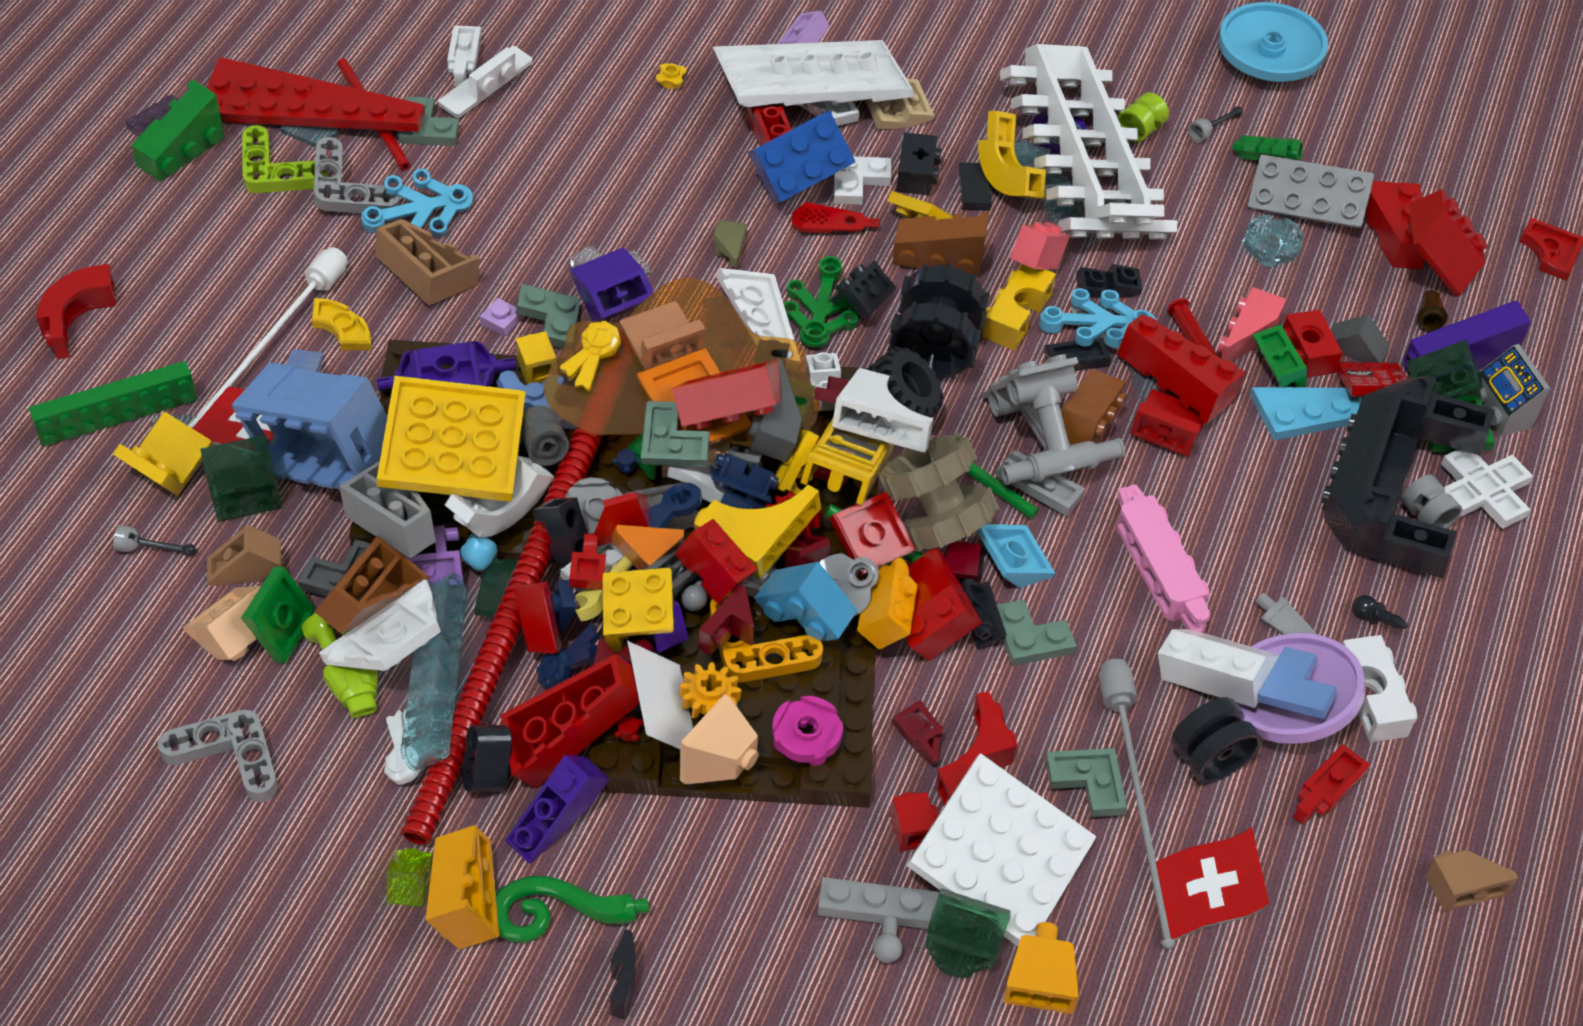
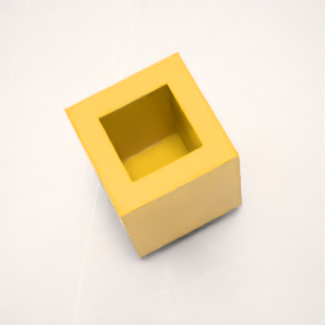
M546 331L515 338L517 360L527 385L532 382L542 383L550 375L557 374V358Z

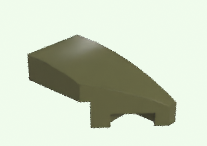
M719 220L713 242H715V255L730 258L729 264L737 267L741 258L742 245L747 235L748 224Z

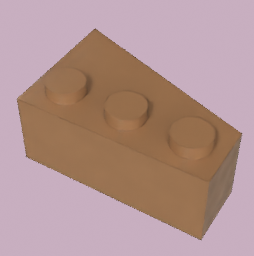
M402 218L377 228L376 257L429 306L478 285L480 257L474 254L468 257L456 251V245L450 242L444 245L432 239V233Z

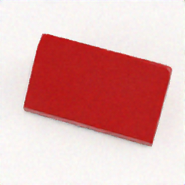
M548 582L515 586L513 589L528 652L558 653L562 643Z

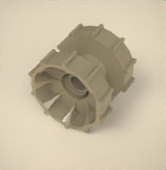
M959 432L954 435L934 437L929 441V446L925 453L908 448L907 451L891 461H887L882 472L877 474L884 491H887L889 496L892 495L895 501L918 497L921 505L909 511V515L906 517L905 522H903L918 551L936 547L943 548L945 545L964 537H970L973 532L992 522L995 511L1000 509L990 487L985 488L981 482L976 485L963 487L958 485L956 478L964 472L970 471L969 467L977 459L969 438H963Z

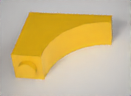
M807 485L791 499L762 509L735 508L714 499L707 508L699 511L694 521V527L696 530L711 519H714L755 565L757 570L753 575L761 579L821 509L819 491Z

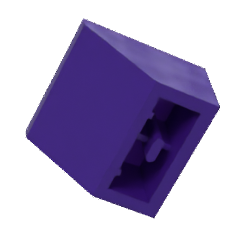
M624 247L569 270L592 323L615 317L641 306L655 297L644 269Z

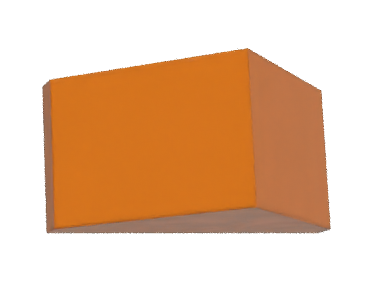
M617 525L612 533L611 541L638 570H645L681 542L684 537V530Z

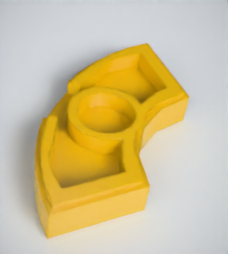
M314 298L313 328L325 329L334 334L340 342L341 350H372L370 331L362 317L352 312L349 306L340 302Z

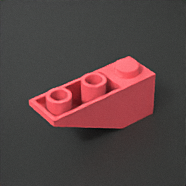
M1252 287L1248 298L1242 296L1236 311L1239 316L1231 318L1227 329L1229 336L1223 335L1218 346L1217 353L1222 354L1221 359L1233 362L1255 349L1256 343L1253 340V334L1279 324L1287 299Z

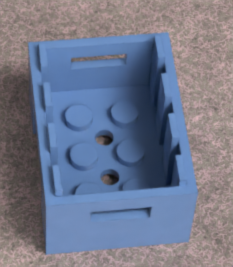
M269 362L231 405L236 413V418L242 423L266 465L270 477L340 489L339 486L380 461L388 416L367 377L348 374L339 376L295 369L294 366ZM259 415H262L259 419L260 422L267 424L274 436L271 443H269L256 420Z

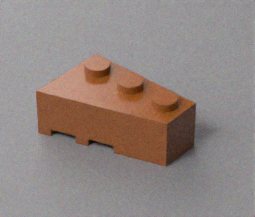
M990 211L980 212V216L963 217V214H953L951 219L936 220V216L899 219L892 264L921 269L922 264L927 266H948L949 263H952L953 267L961 269L970 275L976 274L979 278Z
M1095 369L1089 371L1061 411L1070 445L1085 441H1091L1095 444L1099 443L1107 426L1111 425L1114 421L1117 411L1120 412L1124 406L1127 397L1126 394H1123L1125 381ZM1084 468L1075 471L1082 473Z
M377 535L315 610V613L342 634L367 620L424 579L428 581L431 577Z

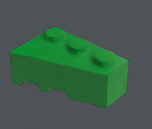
M193 79L186 85L189 90L180 100L173 99L168 106L171 109L160 121L155 119L131 145L136 166L159 182L225 137L216 94Z

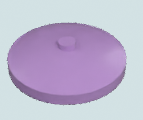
M1290 633L1274 636L1251 646L1278 655L1281 654L1284 647L1317 654L1318 663L1308 680L1336 686L1337 696L1325 719L1263 703H1258L1256 708L1237 703L1245 716L1244 721L1251 722L1262 739L1286 744L1320 740L1344 728L1360 711L1366 690L1364 672L1357 657L1341 643L1316 634Z

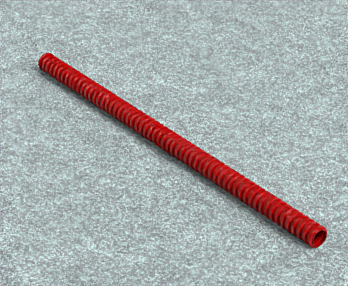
M620 326L618 332L621 345L613 356L605 359L602 369H600L599 376L586 402V407H584L572 438L569 441L568 452L559 464L555 478L552 480L548 494L545 496L544 503L551 499L565 498L567 491L575 483L586 478L587 471H589L590 464L594 458L593 456L596 454L600 440L604 435L603 432L607 428L620 393H622L623 386L626 383V378H628L637 356ZM537 519L534 522V527L531 529L530 536H528L526 541L527 544L523 547V552L520 554L519 561L515 566L516 569L513 570L512 578H510L508 587L505 589V595L502 596L501 604L498 605L497 612L490 623V630L486 633V639L482 642V648L479 649L478 657L475 658L474 666L471 667L470 675H468L466 684L462 688L463 692L459 695V702L455 704V711L451 713V720L448 721L447 729L443 732V739L439 741V748L435 750V757L430 762L431 767L427 769V776L422 780L423 786L419 787V796L415 797L414 806H411L410 815L405 820L406 825L401 829L402 835L412 843L418 845H428L431 843V835L435 834L437 828L435 825L439 824L441 819L439 815L444 813V806L449 801L448 796L453 791L452 786L456 784V777L460 775V768L463 767L468 728L471 725H481L480 721L483 720L484 712L488 709V702L492 699V693L496 690V684L499 683L500 675H502L504 666H506L508 657L512 652L511 649L514 647L515 640L522 629L513 588L515 586L540 583L544 577L545 570H547L548 562L552 558L550 551L551 540L545 522H537Z

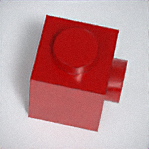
M906 792L892 799L890 817L900 852L917 849L939 815L937 806L935 804L931 805L927 792Z

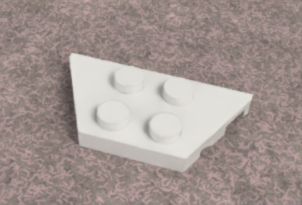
M424 579L320 651L319 654L323 663L326 665L386 671L390 667L397 665L414 650L425 645L431 638L441 632L428 581Z

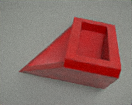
M632 492L603 500L604 509L593 534L598 535L597 545L602 546L612 543V533L617 525L650 527L647 495Z

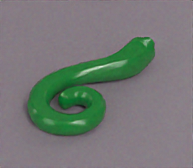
M536 875L516 879L502 887L496 894L499 936L513 943L535 941L543 936L549 927L551 918L549 908L544 902L534 898L525 899L521 902L522 912L535 917L531 924L517 926L509 920L508 911L512 904L529 896L539 895L555 898L592 920L605 924L616 925L636 922V914L650 912L647 898L633 900L632 893L599 896L572 883L549 876Z

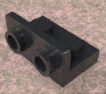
M874 260L866 267L862 263L855 267L848 274L849 276L835 287L838 292L830 300L835 304L845 297L851 307L864 320L897 287Z

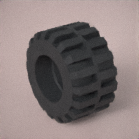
M895 347L866 368V370L890 376L888 383L890 394L908 409L930 418L940 411L943 405V392L940 389V381L927 361L922 359L916 352H911L910 349L905 347L903 349Z

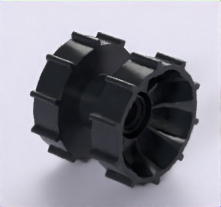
M949 263L948 266H927L922 264L920 270L910 277L905 276L900 292L902 298L898 313L901 314H894L890 329L892 334L887 350L890 351L895 347L908 348L911 352H916L922 359L927 361L928 365L936 373L937 378L950 377L954 380L957 374L962 373L968 367H974L981 334L979 330H982L984 326L990 293L984 291L982 285L976 280V274L970 275L961 269L953 267L952 263Z

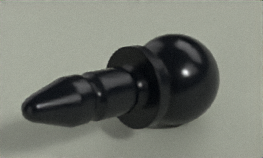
M1361 595L1352 603V612L1360 620H1369L1374 625L1382 622L1399 629H1406L1408 627L1405 620L1387 611L1385 604L1377 602L1369 595Z

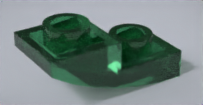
M494 559L493 563L485 570L476 599L475 615L494 617L498 605L501 604V598L505 595L504 592L506 587H508V582L512 578L513 570L516 569V563L519 560Z

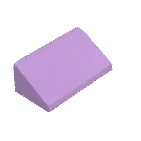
M823 12L801 13L778 44L818 43L829 29V24Z

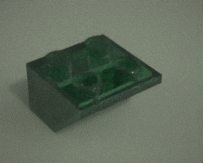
M1466 339L1407 361L1412 379L1424 376L1436 377L1432 393L1457 399L1483 388L1484 382L1477 360Z
M266 435L200 449L217 522L282 508Z

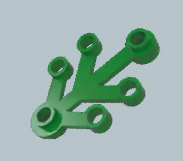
M826 256L819 261L818 274L822 281L817 301L805 289V284L801 280L794 279L787 284V296L791 299H798L813 315L812 320H809L799 310V304L795 301L783 303L788 321H794L801 329V342L811 348L825 346L829 342L830 334L841 329L851 331L858 326L859 316L852 310L844 311L841 317L824 323L826 317L844 308L853 309L845 297L835 304L832 301L829 302L833 283L842 275V262L834 256Z

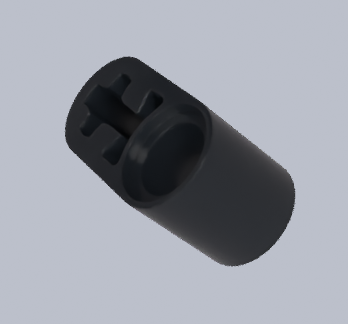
M471 725L468 728L462 772L463 786L467 792H501L505 789L511 751V732L507 725Z

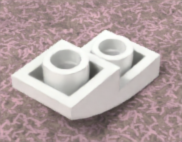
M822 352L815 355H806L809 384L827 388L829 376L841 378V368L837 353L829 354ZM813 394L812 405L814 411L835 410L836 403L815 400Z
M708 462V467L669 465L667 477L679 480L682 483L696 485L701 489L702 499L710 503L714 499L720 502L725 492H734L736 490L734 488L725 490L713 483L709 466H716Z

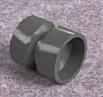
M546 406L531 407L523 412L520 438L524 443L529 458L533 463L540 466H549L561 461L568 452L569 442L555 412Z

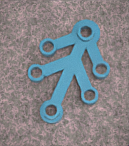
M426 169L414 171V186L419 189L427 188L440 196L430 198L403 185L400 177L390 175L384 181L386 193L393 196L397 195L411 203L386 209L370 206L361 214L362 227L367 232L377 233V228L384 226L385 221L415 215L411 223L423 228L434 210L444 208L440 217H435L430 221V233L433 234L432 236L440 238L446 235L447 226L454 215L466 211L471 206L473 194L464 185L454 184L447 186L430 178V173ZM418 177H425L426 180H424V181H419V180H417V178H418ZM391 183H396L398 186L392 188L388 185ZM460 195V196H463V197L460 198V199H457V198H455L454 196ZM376 215L378 217L375 219H371L368 216ZM441 225L443 226V228L441 230H437L434 228V226Z
M1077 288L1072 291L1070 302L1073 306L1082 308L1090 314L1062 313L1060 308L1049 306L1041 312L1039 327L1047 333H1058L1062 330L1063 324L1093 325L1090 328L1079 327L1076 330L1075 342L1078 345L1090 346L1094 339L1106 332L1105 343L1110 347L1117 348L1121 345L1129 323L1142 314L1154 319L1156 318L1146 310L1134 311L1118 301L1119 294L1116 291L1104 290L1101 293L1100 304L1102 307L1112 309L1120 314L1113 315L1089 300L1090 294L1087 290ZM1114 326H1121L1122 328L1119 329V328H1112V327H1114Z

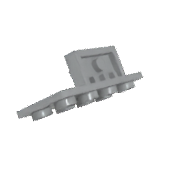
M1261 155L1248 208L1361 228L1374 181V174Z

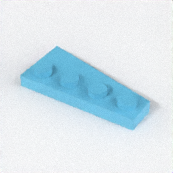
M1252 387L1250 397L1273 441L1348 426L1351 414H1357L1362 400L1360 396H1351L1347 388Z

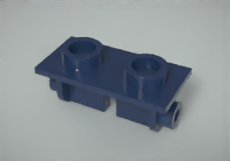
M719 453L716 456L714 465L717 468L709 466L710 476L715 485L725 490H731V488L743 492L746 498L754 502H760L761 500L768 503L772 502L769 488L774 490L779 481V478L774 476V472L753 464L749 473L746 474L743 472L748 464L747 461L729 453L724 455Z

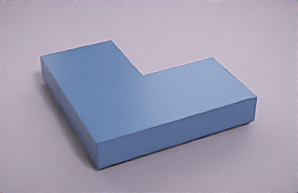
M1284 647L1258 693L1259 703L1325 719L1337 696L1336 686L1308 680L1318 663L1317 654Z

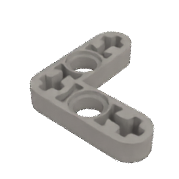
M324 137L317 142L313 199L316 207L325 211L362 213L370 206L386 209L399 205L400 197L387 194L384 185L341 182L342 143L333 137ZM326 150H332V159H326ZM324 170H332L336 173V175L333 177H324L323 175H321V172ZM324 194H330V198H325ZM358 194L363 196L364 200L354 202L349 197ZM370 197H374L373 202H370ZM387 198L389 202H384L383 199Z
M239 710L164 732L158 740L161 758L170 765H180L234 749L248 798L255 802H266L277 793L278 784L260 719L251 710ZM248 724L251 738L244 739L241 725ZM214 731L220 734L219 738L212 743H204L200 740L207 732ZM190 738L194 739L196 746L191 747ZM178 743L179 750L172 751L171 745ZM256 749L262 752V756L256 761L249 762L243 759L244 754L250 750ZM261 772L265 787L258 789L254 773Z

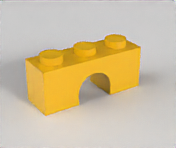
M1021 264L1017 271L1013 270L1009 275L1005 289L1000 288L997 292L992 308L987 307L986 309L987 314L982 337L1015 351L1028 331L1031 311L1024 308L1032 309L1039 313L1042 311L1052 296L1056 274L1046 269H1033L1024 264Z

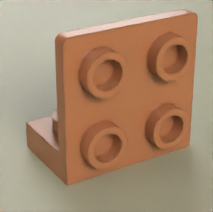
M676 301L620 320V327L645 370L704 349L706 328L700 319L689 323Z

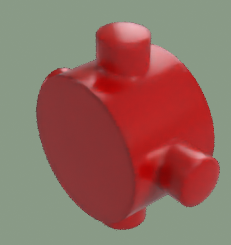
M633 716L622 717L618 723V731L614 732L617 739L621 738L624 741H638L640 738L639 727L643 725L642 720H637Z

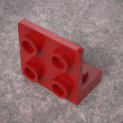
M1151 389L1145 403L1141 402L1137 410L1130 434L1189 457L1204 422L1199 419L1200 413L1193 407L1186 409L1178 403L1180 399Z

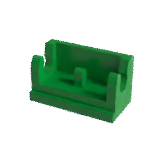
M1280 324L1253 334L1256 349L1266 360L1278 381V387H1287L1292 382L1295 383L1296 387H1306L1307 368L1282 325Z

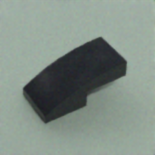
M628 930L624 931L611 960V977L618 980L610 997L611 1015L623 1020L627 1016L632 1001L636 973L633 933Z

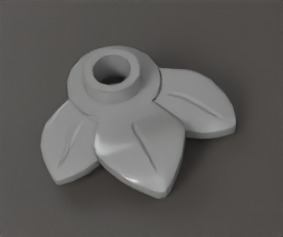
M842 553L834 554L821 560L819 563L857 608L858 611L854 616L866 610L871 602V588L876 585L879 579L877 565L868 558L860 557L852 560ZM866 569L868 577L863 581L858 580V572Z

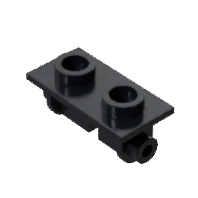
M965 579L962 582V588L983 622L971 631L976 648L979 650L1007 636L989 581L979 585L974 579Z

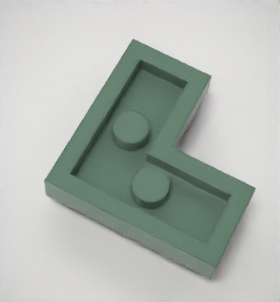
M406 96L408 101L424 104L425 115L419 132L399 131V143L456 146L460 128L459 119L433 117L435 110L434 98Z
M521 284L515 314L545 321L543 332L546 331L551 345L571 350L580 298Z
M647 401L641 452L642 464L708 467L710 433L708 431H678L679 415L675 402Z
M1024 599L997 604L1007 636L1001 639L1012 666L1075 654L1077 645L1067 620L1034 625Z
M1115 748L1046 752L1045 763L1050 789L1085 787L1090 817L1126 814L1127 804Z

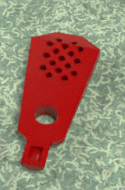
M805 202L793 212L791 227L804 233L862 231L865 227L879 229V219L867 218L860 212Z

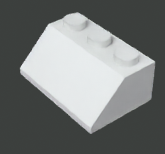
M1172 629L1158 652L1161 680L1220 698L1229 697L1237 703L1256 708L1259 703L1258 693L1280 656L1190 629Z

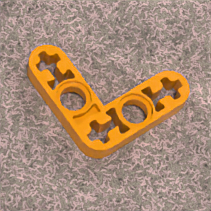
M712 598L710 602V617L724 601L717 604ZM809 635L754 644L752 646L742 640L736 643L727 642L723 647L718 646L723 665L728 667V678L737 676L738 682H749L812 670L821 664L823 657L821 641ZM808 649L809 653H812L813 655L807 656L805 652H802V650ZM790 651H792L794 660H790ZM771 653L781 655L784 660L779 664H770L765 660V657ZM754 658H759V666H756ZM742 661V664L746 666V668L740 669L739 665L736 664V662Z

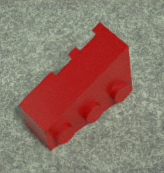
M1373 181L1365 213L1367 226L1369 229H1374L1379 238L1378 244L1392 268L1421 270L1425 259L1413 245L1409 204L1422 198L1420 184Z

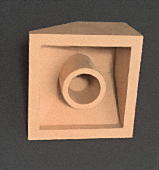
M260 586L234 588L182 628L217 660L231 659L235 661L241 658L250 650L248 645L256 640V637L241 617L260 589Z
M724 694L680 742V781L684 784L736 779L744 769H751L758 759V735L732 699Z

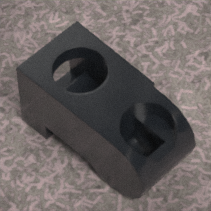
M577 497L551 499L534 509L537 522H545L551 540L550 551L553 558L561 565H568L572 559V552H583L585 533L588 534Z

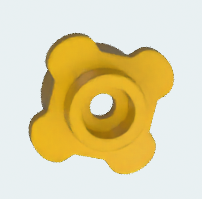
M669 63L660 65L661 71L660 74L656 75V80L667 89L680 87L683 83L682 77L686 74V68Z

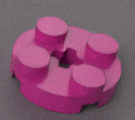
M803 696L801 701H795L791 704L790 700L783 703L773 718L772 733L774 747L777 751L794 761L821 765L826 761L827 757L835 753L842 740L843 724L837 716V710L828 701L814 696ZM810 724L813 726L814 733L804 734L798 728H806Z

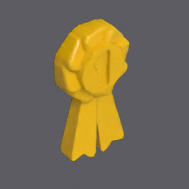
M607 321L590 323L581 335L583 349L560 366L561 373L566 374L569 381L573 380L579 373L575 381L577 389L584 388L589 392L600 359L613 356L621 345L617 327Z

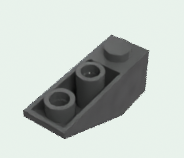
M778 359L781 402L773 406L774 411L758 415V417L754 416L748 435L753 436L750 450L787 462L796 445L802 418L783 362Z

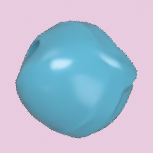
M472 533L465 545L461 547L460 552L462 559L467 565L476 571H483L493 563L498 549L496 543L491 539L478 537Z

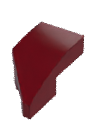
M829 376L827 388H815L814 399L836 403V398L850 380Z
M919 700L895 715L891 723L905 740L933 766L940 758L939 748L944 726L938 724L923 702Z

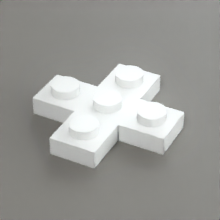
M1456 450L1444 456L1441 464L1457 480L1445 486V494L1449 493L1462 506L1463 511L1460 517L1482 507L1502 529L1527 517L1530 508L1513 491L1530 484L1533 475L1513 455L1489 466L1479 455L1461 450Z

